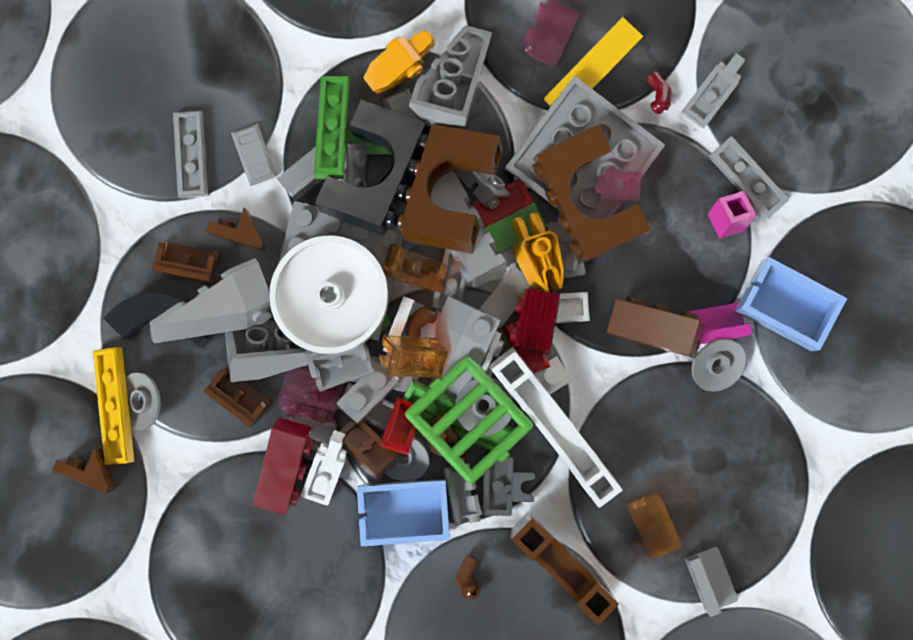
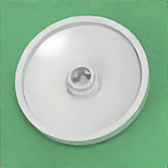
M319 236L298 244L282 258L273 274L269 296L274 319L281 331L292 342L315 353L339 354L359 347L378 330L387 311L389 291L387 279L381 265L365 247L344 237Z

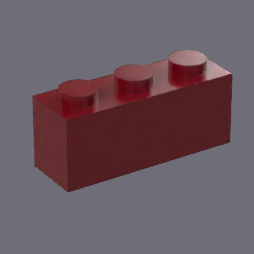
M278 417L271 429L253 506L282 515L287 514L291 505L296 507L301 492L300 489H296L298 480L303 481L307 470V464H304L303 460L305 455H310L314 439L310 438L311 426Z

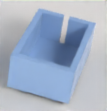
M768 257L761 260L750 281V284L753 286L746 288L735 311L809 351L821 350L847 298Z
M445 478L361 484L357 486L358 512L361 514L367 511V516H361L359 519L361 546L450 540Z

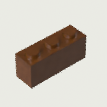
M626 297V301L616 299L607 328L608 334L696 359L705 324L698 320V315L686 311H681L680 315L670 313L671 308L659 304H654L653 308L642 306L643 301L631 297Z

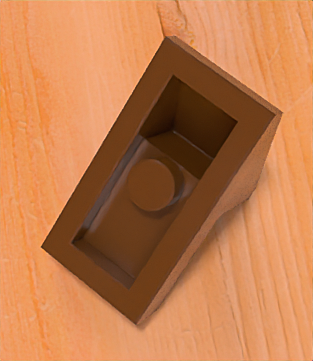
M243 208L237 229L234 228L235 223L224 219H218L217 223L208 222L206 232L212 236L261 251L266 250L267 246L246 208Z
M94 449L86 467H84L85 462L73 456H68L67 459H58L52 471L105 494L114 491L115 484L108 465H105L104 454L101 449Z

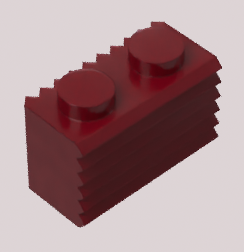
M525 289L524 297L518 296L516 313L520 314L519 325L513 324L510 341L515 342L516 350L550 356L560 304V294Z

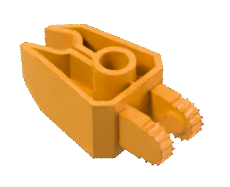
M421 30L419 34H415L409 40L404 36L394 38L386 45V50L371 62L363 77L374 92L381 93L394 89L408 77L410 79L416 77L422 72V66L425 64L422 58L430 52V49L435 47L436 40L429 31Z
M537 212L530 213L528 217L533 236H529L527 227L521 217L514 218L512 223L518 242L514 244L512 253L527 282L536 291L549 292L547 280L553 291L562 288L564 268L557 234L550 230L545 231L543 222Z

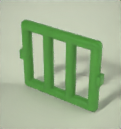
M464 356L441 379L438 377L429 384L431 388L405 412L406 418L468 483L476 482L498 460L500 462L505 460L510 455L508 451L533 427L531 420L471 356ZM468 370L479 383L431 427L420 414ZM488 392L499 404L451 448L440 435L480 397ZM508 413L518 426L471 469L460 456L499 419Z

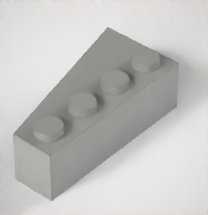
M451 171L445 174L435 184L432 190L431 201L443 209L476 215L480 230L473 254L450 250L453 258L460 257L464 265L460 270L466 282L470 283L473 281L477 288L505 273L506 261L501 253L497 255L496 252L498 250L489 232L484 231L481 217L474 206L471 207L470 199L455 172Z

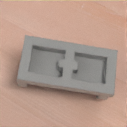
M366 342L353 350L339 354H320L308 350L305 351L311 376L315 378L319 391L375 372Z

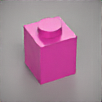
M744 191L719 198L707 214L719 239L744 232L756 217Z

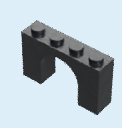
M361 99L350 123L352 134L357 138L387 149L395 159L393 170L382 183L366 188L356 187L327 176L315 202L321 213L384 236L387 227L391 228L397 215V212L394 210L398 201L402 202L406 196L408 186L405 184L409 175L414 176L415 165L418 161L417 156L420 150L424 151V145L429 134H427L426 122Z

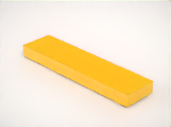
M622 17L549 92L544 101L551 107L573 76H576L591 89H594L635 47L643 36Z
M122 347L94 350L93 360L105 465L135 462Z

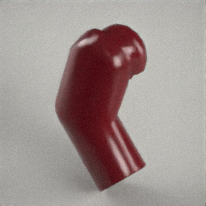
M655 71L646 79L656 92L655 100L651 102L650 107L654 113L662 114L664 110L668 111L671 106L672 89L659 72Z

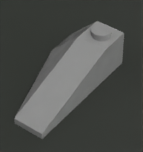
M465 25L447 45V50L440 58H436L433 61L428 72L425 75H421L417 80L409 107L430 128L432 124L466 129L492 32Z
M256 258L227 270L221 274L223 280L209 289L206 285L197 290L199 294L190 302H179L150 321L152 341L160 343L243 330L254 325H261L272 318L270 292Z
M448 296L436 325L431 382L437 377L441 379L464 356H471L481 366L501 319ZM467 370L443 393L456 399L460 389L467 382L475 378Z
M268 320L261 325H254L248 329L225 332L227 362L231 382L263 379L308 365L307 357L305 356L306 349L298 346L286 337L276 321Z

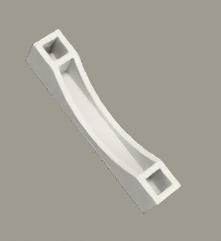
M514 347L490 364L491 370L540 429L599 508L623 491L617 480Z

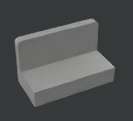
M316 147L276 178L294 201H298L323 180L314 178Z
M712 547L684 558L705 613L710 617L722 613L720 608L738 601L717 547Z

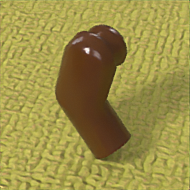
M423 306L408 318L406 343L420 344L421 328L428 323L436 322L438 318L436 309Z
M466 554L455 580L461 594L465 598L474 600L480 595V587L473 576L479 560Z

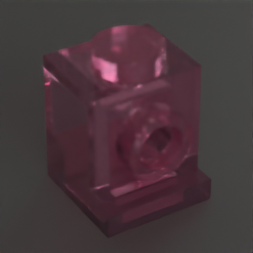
M604 170L602 176H598L596 181V193H600V201L630 204L638 202L640 199L642 172ZM616 180H620L623 182V190H617L615 188L614 184Z

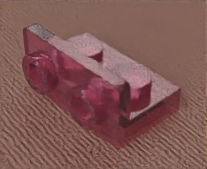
M547 0V3L541 2L534 17L538 19L535 29H528L523 44L527 45L525 54L556 68L580 14L554 3V0Z
M299 368L289 370L286 373L279 393V408L291 415L302 414L309 416L316 422L334 423L338 407L337 402L340 400L344 383L319 391L315 378H312L310 371Z

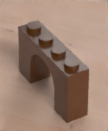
M432 124L424 145L422 158L415 165L414 184L409 186L407 190L406 210L401 212L398 220V229H400L405 241L473 254L480 230L476 215L447 210L437 206L431 201L432 190L442 176L455 170H470L496 175L503 151L498 135Z
M599 124L536 154L533 158L535 163L532 164L536 177L539 180L543 179L548 188L545 190V195L550 205H556L560 213L557 219L564 232L568 231L573 240L570 246L577 259L581 257L583 262L650 230L638 204L611 217L593 219L579 212L571 200L570 183L574 173L580 167L612 151Z
M529 512L508 532L511 540L532 561L535 560L566 590L576 605L597 626L619 605L613 595Z

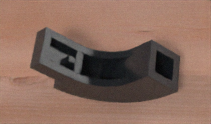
M161 293L139 294L116 305L103 319L123 339L131 340L150 321L177 303L185 301ZM207 335L189 338L197 347L202 348L211 340Z

